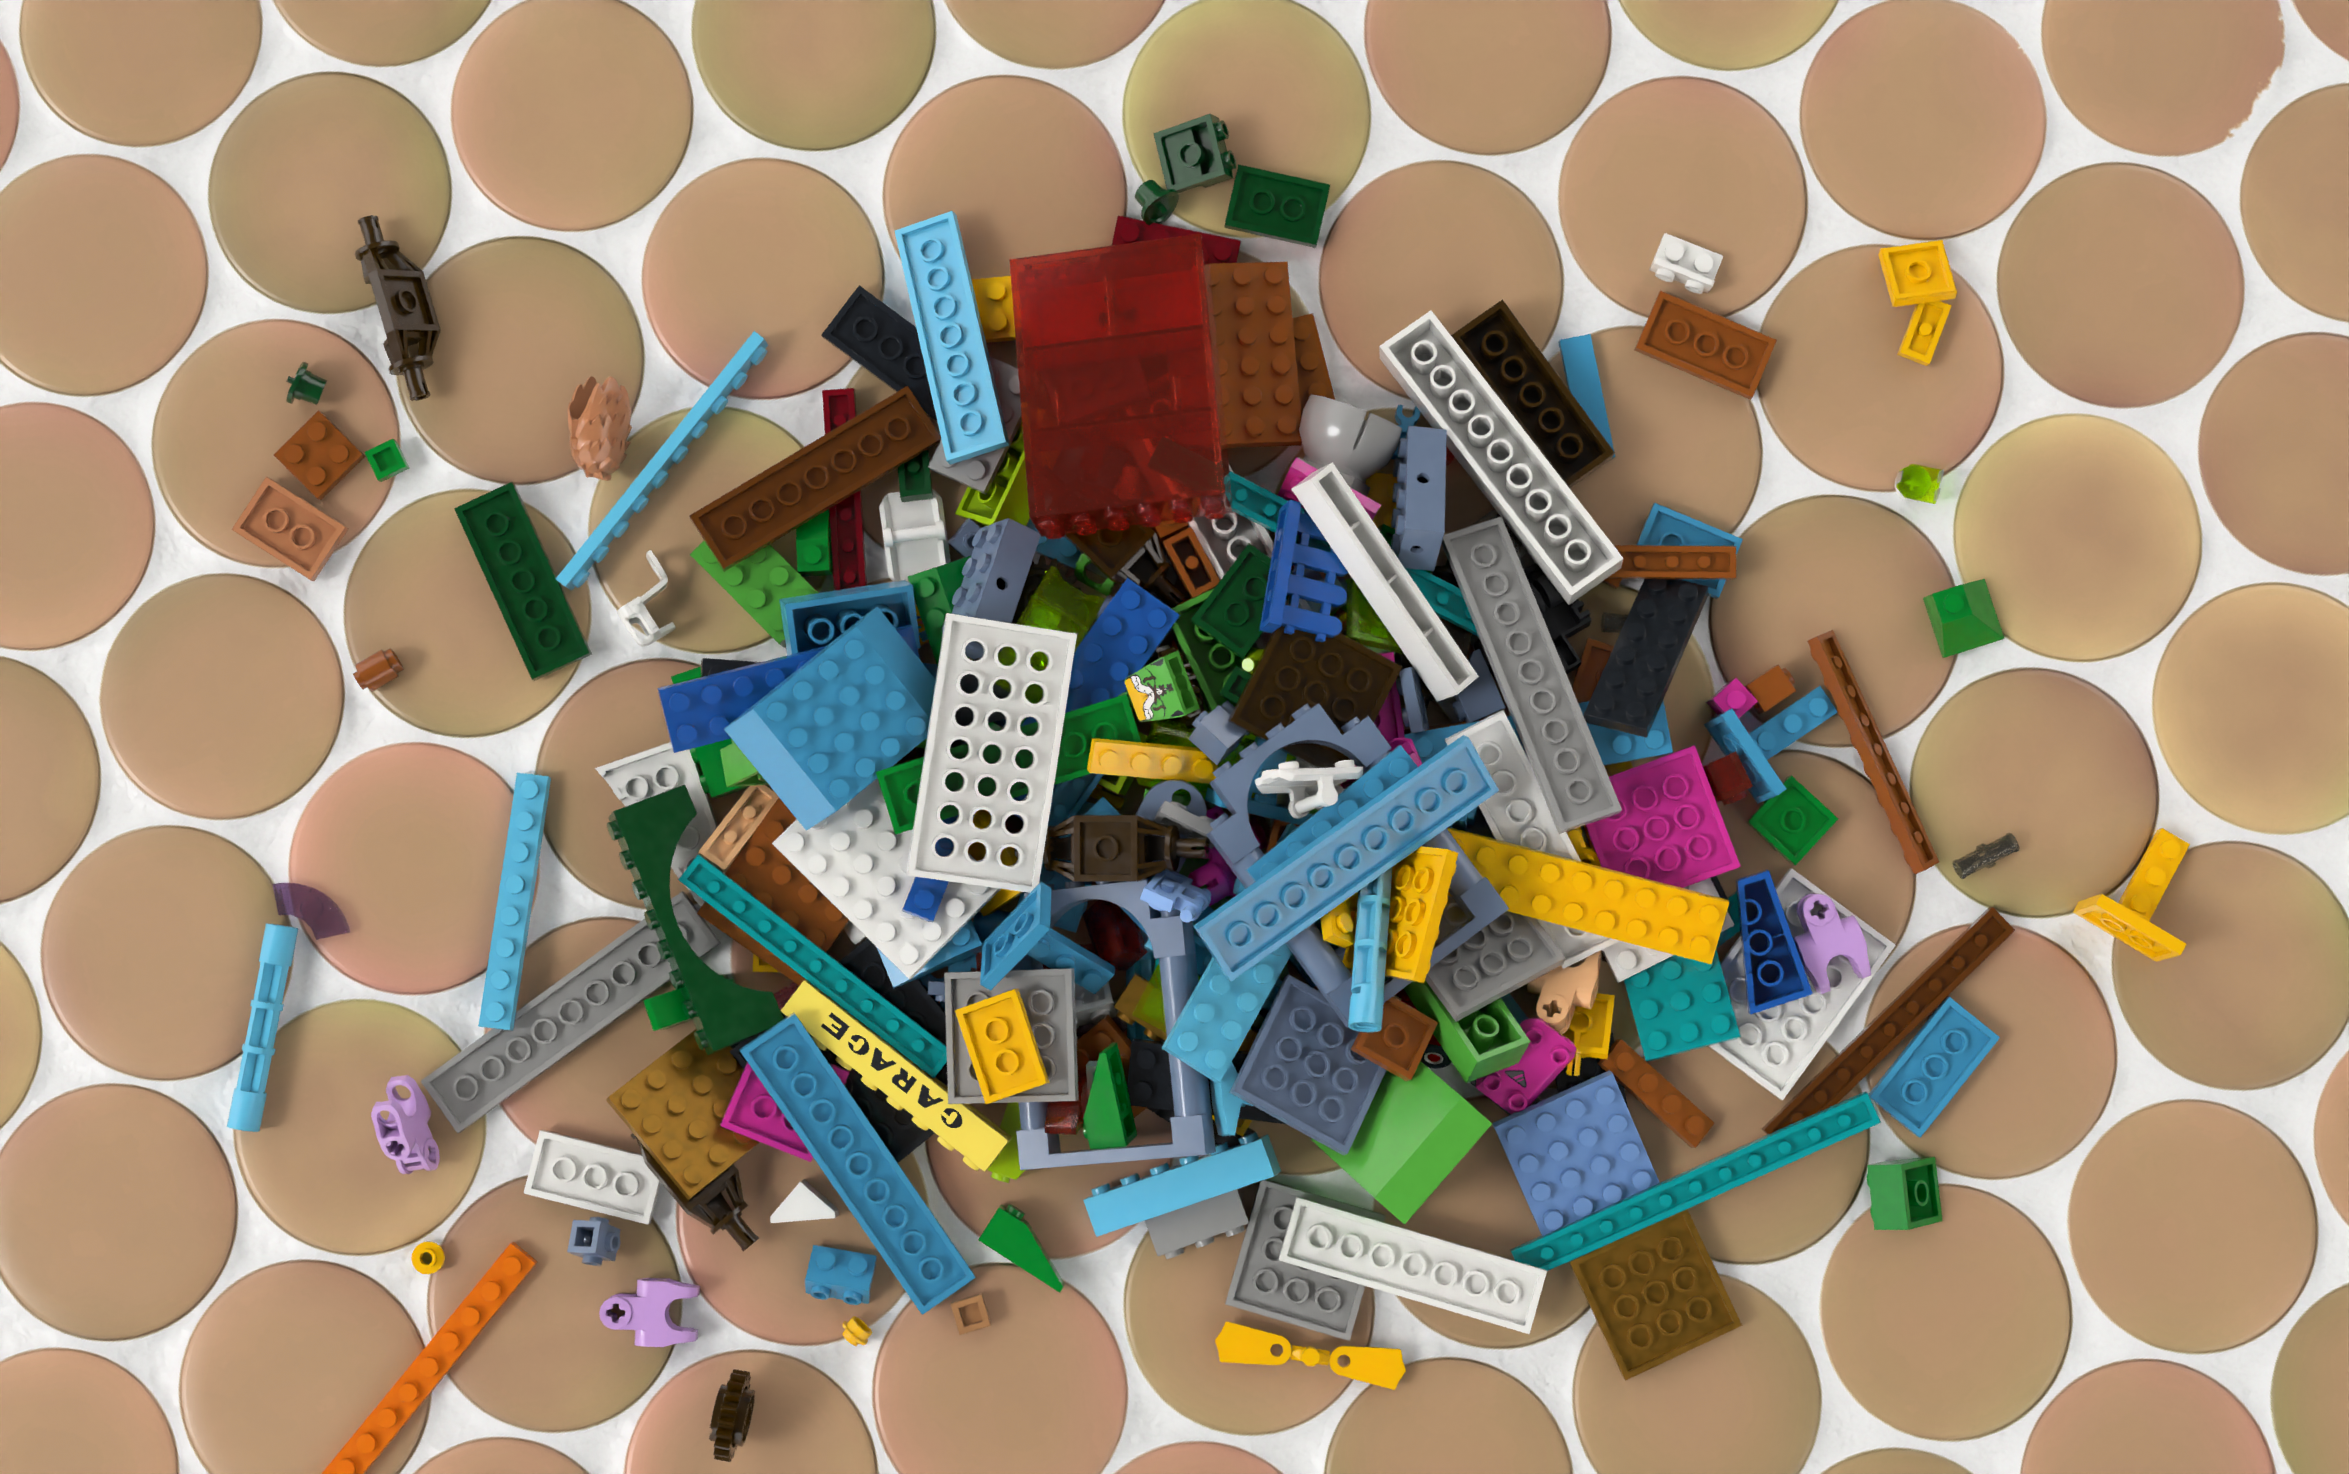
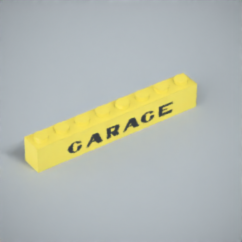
M804 980L781 1009V1012L787 1017L792 1013L796 1014L818 1048L826 1051L828 1048L836 1054L835 1060L842 1067L849 1071L852 1068L862 1075L861 1081L874 1091L879 1088L888 1095L886 1100L890 1105L899 1111H902L903 1108L913 1115L911 1120L918 1127L925 1131L931 1129L939 1136L937 1141L948 1150L953 1151L955 1148L964 1155L962 1160L973 1170L978 1171L982 1169L985 1172L1012 1139V1136L971 1104H948L947 1085L938 1078H933L808 980Z

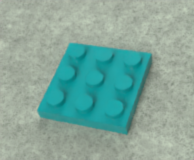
M1715 950L1712 964L1674 955L1624 980L1646 1062L1741 1038L1717 950Z

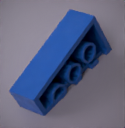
M1769 870L1737 879L1736 890L1748 1013L1751 1015L1812 995L1809 981Z

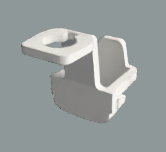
M651 550L646 552V558L660 579V582L643 596L637 597L622 606L617 612L635 642L641 647L652 644L676 628L674 623L671 622L659 629L644 606L662 592L668 583L665 571ZM631 624H639L647 637L640 640Z

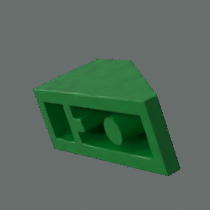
M829 509L796 528L797 572L802 577L833 575Z
M1117 1042L1111 1043L1099 1054L1083 1118V1134L1088 1139L1090 1150L1126 1147L1137 1136Z
M1001 1204L978 1240L1060 1293L1065 1283L1029 1222L1023 1219L1025 1213L1012 1204H1008L1007 1208Z

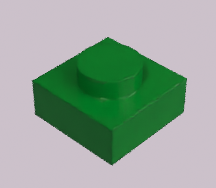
M390 439L364 452L377 480L380 482L410 469L395 439Z

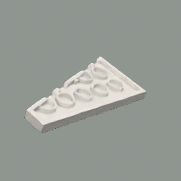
M671 742L595 768L625 807L686 785L697 815L684 830L673 855L671 868L677 877L680 878L698 855V851L718 827L708 796L702 789L699 779L701 775L697 764L692 759L690 749L674 753ZM687 887V889L693 895V898L701 907L704 904L705 900H703L701 897H699L696 893H694Z

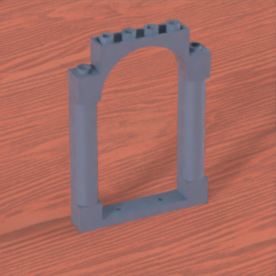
M1319 703L1313 708L1306 704L1292 714L1295 721L1287 727L1280 723L1267 732L1265 735L1269 740L1258 747L1253 742L1242 750L1239 754L1243 759L1232 766L1227 761L1212 772L1216 778L1209 784L1232 816L1228 817L1226 813L1219 816L1210 823L1213 830L1206 835L1245 889L1255 883L1245 870L1264 855L1258 847L1260 844L1251 829L1247 809L1249 788L1261 764L1279 749L1294 744L1313 743L1341 752L1350 760H1354L1357 767H1363L1364 774L1388 755L1392 748L1369 716L1361 721L1356 716L1341 727L1344 731V734H1341ZM1447 828L1422 846L1448 849L1458 853L1456 872L1452 877L1448 892L1465 913L1468 920L1434 944L1430 968L1509 909L1489 880L1480 875ZM1313 923L1285 944L1344 1025L1348 1027L1350 997L1352 995V974L1331 945L1323 940L1322 933ZM1392 977L1386 980L1384 983V1003L1412 981Z
M1152 879L1115 883V881H1095L1096 885L1085 886L1084 881L1065 882V889L1054 890V884H1046L1051 887V929L1067 911L1081 903L1096 899L1109 901L1123 907L1141 923L1150 939L1154 958H1159L1166 1035L1168 1037L1199 982L1193 922H1183L1180 919L1181 912L1179 910H1172L1171 912L1161 911L1160 914V911L1151 908L1147 902L1140 900L1144 887ZM1024 893V899H1025L1030 893ZM1026 954L1011 970L1043 969V964ZM1168 1053L1175 1115L1170 1117L1173 1140L1170 1143L1061 1152L1056 1101L1018 1102L1021 1130L1016 1131L1020 1170L1199 1156L1214 1153L1216 1149L1209 1080L1197 1070Z

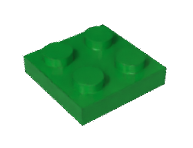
M1790 775L1783 782L1786 790L1766 800L1746 823L1790 864L1796 866L1833 826L1838 818Z

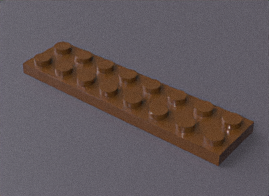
M906 386L689 515V517L725 572L940 443L941 436L909 387Z

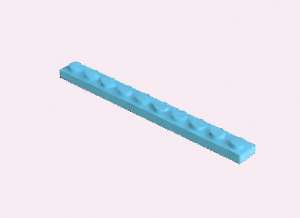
M755 331L750 335L557 576L556 580L571 591L575 586L579 588L585 583L590 575L588 572L595 561L599 563L605 558L610 549L607 547L614 537L619 538L625 533L629 527L627 521L634 512L640 513L649 501L647 496L654 487L658 489L665 483L669 476L667 471L674 463L679 464L685 458L689 451L687 446L694 438L699 439L708 428L707 421L714 413L717 415L725 408L728 403L727 396L733 389L738 390L745 383L748 377L746 373L753 364L758 365L767 354L766 348L768 343Z

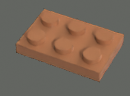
M266 477L231 530L309 580L315 581L349 528Z

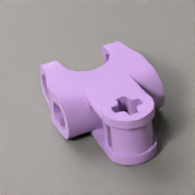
M1807 894L1799 900L1796 910L1804 934L1793 937L1805 973L1811 980L1817 993L1823 994L1831 991L1826 969L1829 961L1837 955H1843L1849 960L1858 978L1863 979L1871 976L1867 943L1856 918L1851 915L1840 920L1835 904L1826 895ZM1814 904L1821 905L1822 910L1818 911V916L1810 914Z
M410 1076L391 1077L386 1087L389 1100L376 1102L371 1112L381 1149L387 1157L396 1161L397 1168L402 1174H411L415 1170L422 1169L426 1171L436 1170L439 1165L440 1155L438 1145L427 1125L431 1117V1110L416 1081ZM402 1085L407 1087L411 1097L407 1099L401 1098L395 1086ZM380 1111L390 1112L387 1120L382 1118Z
M670 1278L637 1279V1294L619 1293L611 1296L600 1307V1320L603 1325L610 1329L635 1330L636 1346L665 1347L677 1343L694 1342L698 1339V1329L680 1327L674 1324L669 1316V1307L675 1299L698 1297L700 1295V1286L679 1282ZM619 1304L620 1310H625V1313L619 1319L616 1313L611 1312V1309Z

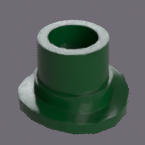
M1155 180L1144 182L1135 193V199L1142 206L1141 217L1147 225L1165 222L1176 208L1179 200L1178 192L1174 189H1163Z
M302 362L295 378L288 376L286 381L292 384L288 391L287 403L292 404L294 399L317 405L327 380L306 370L308 363Z

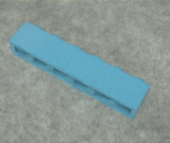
M1257 1132L1239 1138L1240 1144L1228 1147L1227 1142L1216 1145V1152L1200 1158L1199 1156L1182 1157L1179 1159L1180 1165L1169 1168L1168 1163H1164L1149 1169L1151 1175L1140 1178L1139 1174L1135 1173L1120 1179L1121 1185L1111 1188L1110 1184L1106 1183L1091 1189L1092 1195L1083 1201L1096 1237L1276 1176L1281 1172L1269 1135L1258 1137Z

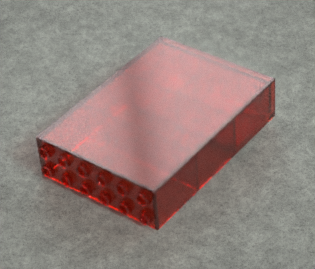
M1201 233L1009 259L1029 517L1041 537L1059 539L1064 537L1066 533L1077 532L1079 535H1091L1096 533L1098 529L1109 528L1111 531H1123L1128 529L1130 525L1141 524L1143 527L1159 526L1162 521L1174 520L1175 523L1191 522L1194 517L1206 516L1208 519H1220L1225 517L1226 513H1233L1210 262Z

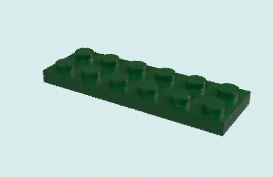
M510 482L454 508L531 679L536 681L592 655L561 584L556 580V573L515 484Z

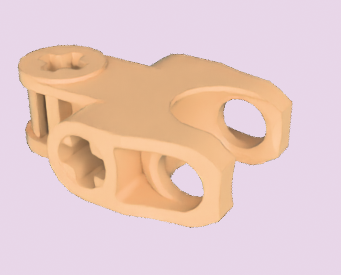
M1602 950L1588 956L1579 966L1566 967L1564 969L1562 966H1559L1528 983L1527 992L1540 996L1536 1005L1538 1018L1543 1019L1561 1035L1568 1030L1576 1006L1586 1009L1593 1007L1599 989Z

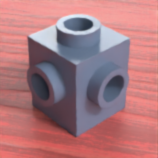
M590 1217L589 1221L573 1220L567 1252L583 1258L582 1263L587 1265L601 1266L602 1261H615L616 1253L620 1247L621 1229L609 1225L608 1219L600 1217Z

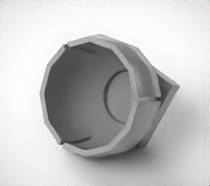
M1311 394L1303 409L1299 428L1305 456L1303 459L1296 458L1316 469H1320L1333 462L1350 488L1368 496L1370 487L1366 485V479L1388 465L1398 447L1402 428L1372 413H1369L1366 421L1364 420L1367 412L1365 410L1327 397Z

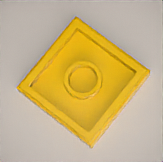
M1942 240L1880 249L1878 256L1893 307L1956 298L1957 289Z

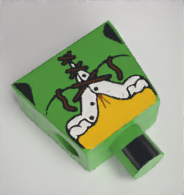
M1179 651L1161 657L1125 678L1127 691L1118 695L1127 694L1131 710L1135 709L1138 720L1141 722L1182 717L1200 709Z

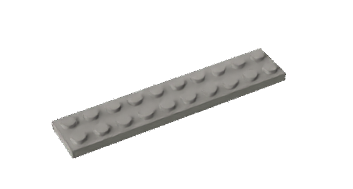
M1502 516L1445 534L1442 546L1558 833L1561 834L1619 814L1622 808Z
M682 891L671 899L678 926L684 938L699 958L721 944L706 921L697 914L698 910L685 892ZM645 919L516 1011L513 1031L502 1029L490 1030L421 1080L457 1133H461L670 981L669 972L672 971L667 959L663 960L657 948V942L659 941L655 929L651 930L648 927Z

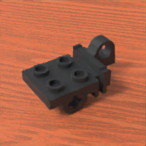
M1534 563L1525 568L1524 572L1564 670L1568 674L1577 669L1582 661L1567 639L1590 626L1592 621L1590 612L1587 609L1580 613L1584 607V602L1582 600L1579 601V599L1568 605L1538 564Z

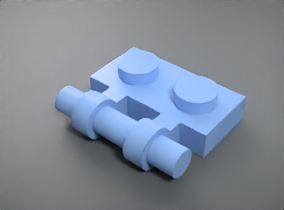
M1165 870L1156 874L1144 887L1140 900L1147 902L1151 908L1158 911L1171 912L1175 908L1181 912L1180 919L1187 923L1196 920L1202 911L1209 906L1211 892L1208 889H1200L1191 885L1193 882L1191 878L1174 871Z

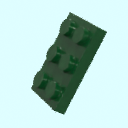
M1238 164L1224 228L1316 248L1330 185Z
M1248 543L1191 619L1193 624L1241 659L1246 657L1264 633L1259 631L1271 563V558L1250 543ZM1288 595L1286 596V602H1287V601L1289 600V598H1290V596H1288Z

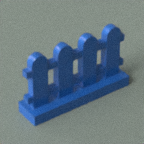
M1289 500L1279 509L1259 631L1272 634L1279 627L1284 626V633L1292 635L1296 629L1316 634L1315 641L1324 642L1326 637L1333 638L1342 630L1341 621L1336 617L1330 616L1331 607L1341 606L1347 599L1345 589L1335 585L1336 576H1345L1348 571L1331 546L1330 552L1308 547L1309 538L1325 542L1327 540L1307 511L1304 510V513H1300L1302 504ZM1297 534L1300 535L1298 544L1295 543ZM1292 565H1295L1294 574H1290ZM1307 568L1326 573L1325 582L1303 577L1304 569ZM1288 595L1290 596L1289 604L1285 605L1286 596ZM1299 599L1321 604L1320 613L1298 608Z

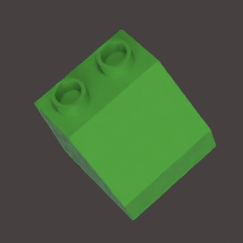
M1420 1061L1410 1081H1405L1386 1070L1348 1154L1341 1155L1310 1137V1139L1405 1225L1492 1123Z

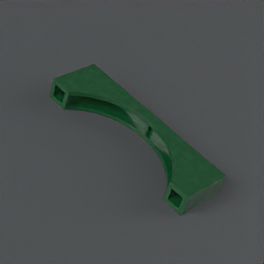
M682 785L613 811L608 817L610 822L607 823V828L611 838L614 841L618 840L622 852H619V856L626 871L630 869L634 878V882H632L634 894L638 900H643L647 909L644 912L647 925L651 930L655 929L659 938L657 942L659 954L663 960L667 959L672 971L669 972L672 985L676 990L680 989L685 1000L682 1002L683 1011L688 1020L693 1019L697 1029L694 1032L696 1042L701 1050L705 1049L707 1055H710L764 1033L784 1018L773 992L746 988L720 976L697 956L678 926L670 896L671 864L681 835L697 815L686 785Z

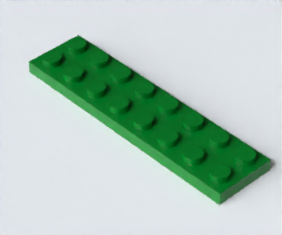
M1127 694L1065 713L1054 785L1091 774L1087 770L1092 738L1141 742ZM1033 722L1021 726L1020 729L1024 735L1031 736L1037 732L1038 723ZM968 744L950 748L952 756L957 759L965 757L968 753ZM990 744L984 748L983 758L987 763L992 764L1000 759L1001 751L997 745ZM1022 749L1016 754L1015 762L1020 768H1027L1033 762V755L1029 750ZM924 757L876 771L895 835L913 829ZM952 772L947 775L945 785L950 791H957L963 786L964 781L960 773ZM984 777L978 783V791L983 796L993 794L996 789V783L991 777ZM1023 782L1014 783L1010 789L1012 798L1028 793V787ZM946 805L940 812L941 820L959 815L958 809L954 805Z

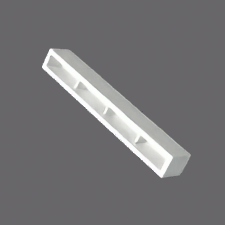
M1333 462L1312 472L1294 486L1292 491L1436 701L1458 695L1479 676Z

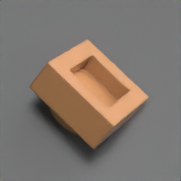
M983 1293L951 1302L959 1335L991 1326Z

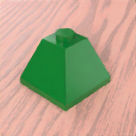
M1985 579L1958 585L1923 598L1942 658L2005 639Z

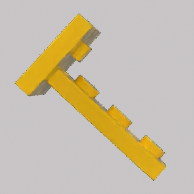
M2163 828L2158 829L2118 903L2103 894H2099L2078 901L2073 913L2156 962L2181 955L2187 944L2152 924L2150 919L2190 844Z

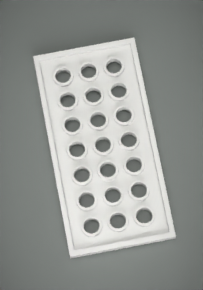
M946 613L906 875L1031 893L1039 884L1077 634ZM972 641L980 643L983 647V655L977 661L968 659L965 654L966 646ZM1005 646L1011 647L1016 654L1014 663L1009 666L1002 665L998 660V652ZM1038 651L1043 652L1048 658L1047 667L1042 671H1036L1030 664L1031 656ZM967 674H972L978 679L977 690L970 694L965 693L960 687L962 677ZM999 679H1005L1011 686L1010 694L1002 699L996 697L993 693V685ZM1037 684L1043 690V697L1038 703L1033 704L1026 699L1025 691L1028 686ZM961 707H968L973 712V721L967 726L959 725L955 719L956 711ZM993 712H1001L1006 719L1004 728L999 731H993L988 726V717ZM1026 717H1033L1038 723L1037 732L1031 736L1024 735L1020 729L1021 721ZM958 739H962L968 744L967 755L960 759L954 758L950 752L951 744ZM995 744L999 747L1001 756L997 762L990 764L984 760L983 750L986 746ZM1022 749L1029 750L1033 755V762L1027 768H1020L1015 762L1016 754ZM952 772H958L963 777V786L957 791H950L945 785L947 775ZM984 777H991L996 783L994 793L989 796H983L978 791V783ZM1016 782H1023L1028 787V795L1021 801L1014 800L1010 794V789ZM954 805L958 809L959 815L954 823L946 824L941 820L940 812L944 806ZM978 810H987L991 816L990 824L982 829L977 828L973 823V815ZM1013 814L1019 815L1023 820V827L1017 833H1010L1005 827L1006 819ZM944 837L951 839L954 845L953 851L948 856H940L935 850L936 842ZM975 842L982 843L986 848L984 858L979 861H973L968 856V848ZM1007 847H1014L1018 852V860L1013 865H1004L1000 859L1002 850Z

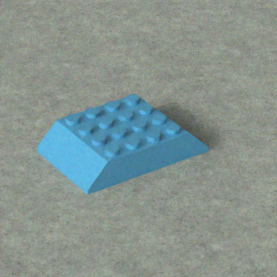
M876 606L726 726L724 730L807 831L838 811L876 780V771L892 767L927 738L936 680Z

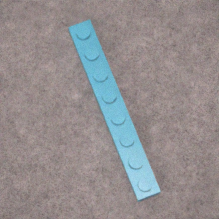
M517 773L479 1027L510 1031L514 1029L551 784L549 776Z

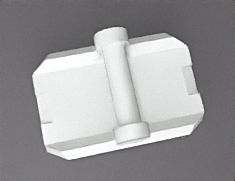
M932 489L933 499L901 502L900 492H894L885 495L879 505L888 575L893 582L901 580L909 582L908 576L951 562L943 502L941 496L934 489Z
M1343 760L1336 762L1335 767L1299 768L1298 762L1292 761L1279 764V769L1261 772L1262 777L1255 779L1254 782L1262 794L1288 793L1290 798L1289 813L1292 817L1299 819L1305 817L1309 811L1315 808L1334 805L1338 800V793L1335 787L1346 782V779H1359L1363 775V767H1355L1354 760ZM1305 792H1317V794L1305 798Z

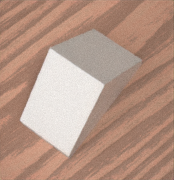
M804 1179L799 1182L770 1216V1222L831 1219L839 1216V1209Z

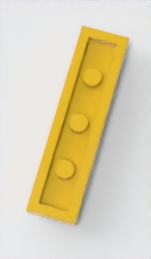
M1092 738L1087 765L1089 773L1163 780L1177 779L1186 782L1208 784L1216 778L1212 772L1218 769V765L1197 747Z

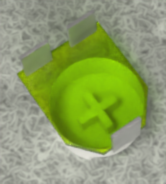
M1910 464L1899 470L1895 479L1897 495L1905 501H1921L1936 504V500L1939 499L1941 489L1939 485L1943 479L1944 469L1940 470Z

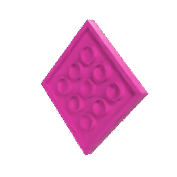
M1695 745L1609 776L1622 811L1619 814L1585 825L1600 865L1607 869L1684 888L1741 867Z

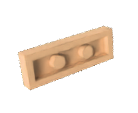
M766 785L749 786L704 843L698 854L725 873L779 798L777 794Z

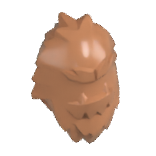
M590 376L584 383V386L579 384L576 387L572 401L568 405L569 442L572 458L577 466L585 472L587 478L594 477L605 481L611 480V474L618 470L620 464L625 460L627 454L624 452L631 443L627 441V438L632 429L630 425L631 408L627 390L623 385L619 387L616 379L612 376L608 377L602 385L596 382L595 377Z

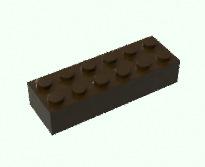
M1503 299L1451 335L1569 489L1611 460L1615 454L1613 449Z

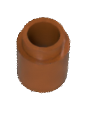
M391 648L386 651L381 649L355 665L357 672L353 673L363 690L368 687L373 692L399 677L398 673L403 671L404 668Z

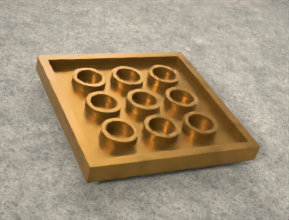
M697 1029L606 1099L688 1201L760 1143L720 1126L744 1069L730 1053L732 1050L731 1046L707 1055L705 1049L701 1050L694 1036V1032Z
M1688 1209L1569 1261L1625 1381L1743 1326Z

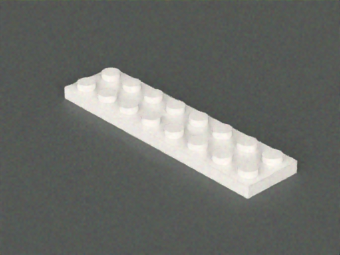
M1504 710L1445 739L1448 746L1463 735L1469 737L1498 787L1499 791L1479 805L1496 840L1581 861L1567 832L1558 833L1530 761ZM1537 919L1565 956L1564 964L1561 965L1563 969L1619 942L1616 939Z
M1297 1196L1279 1256V1261L1530 1334L1547 1273L1545 1269Z

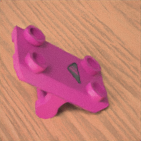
M1541 1018L1526 1019L1520 1024V1027L1531 1042L1519 1063L1476 1079V1088L1510 1114L1520 1112L1529 1107L1575 1056L1576 1047L1574 1043L1551 1028Z

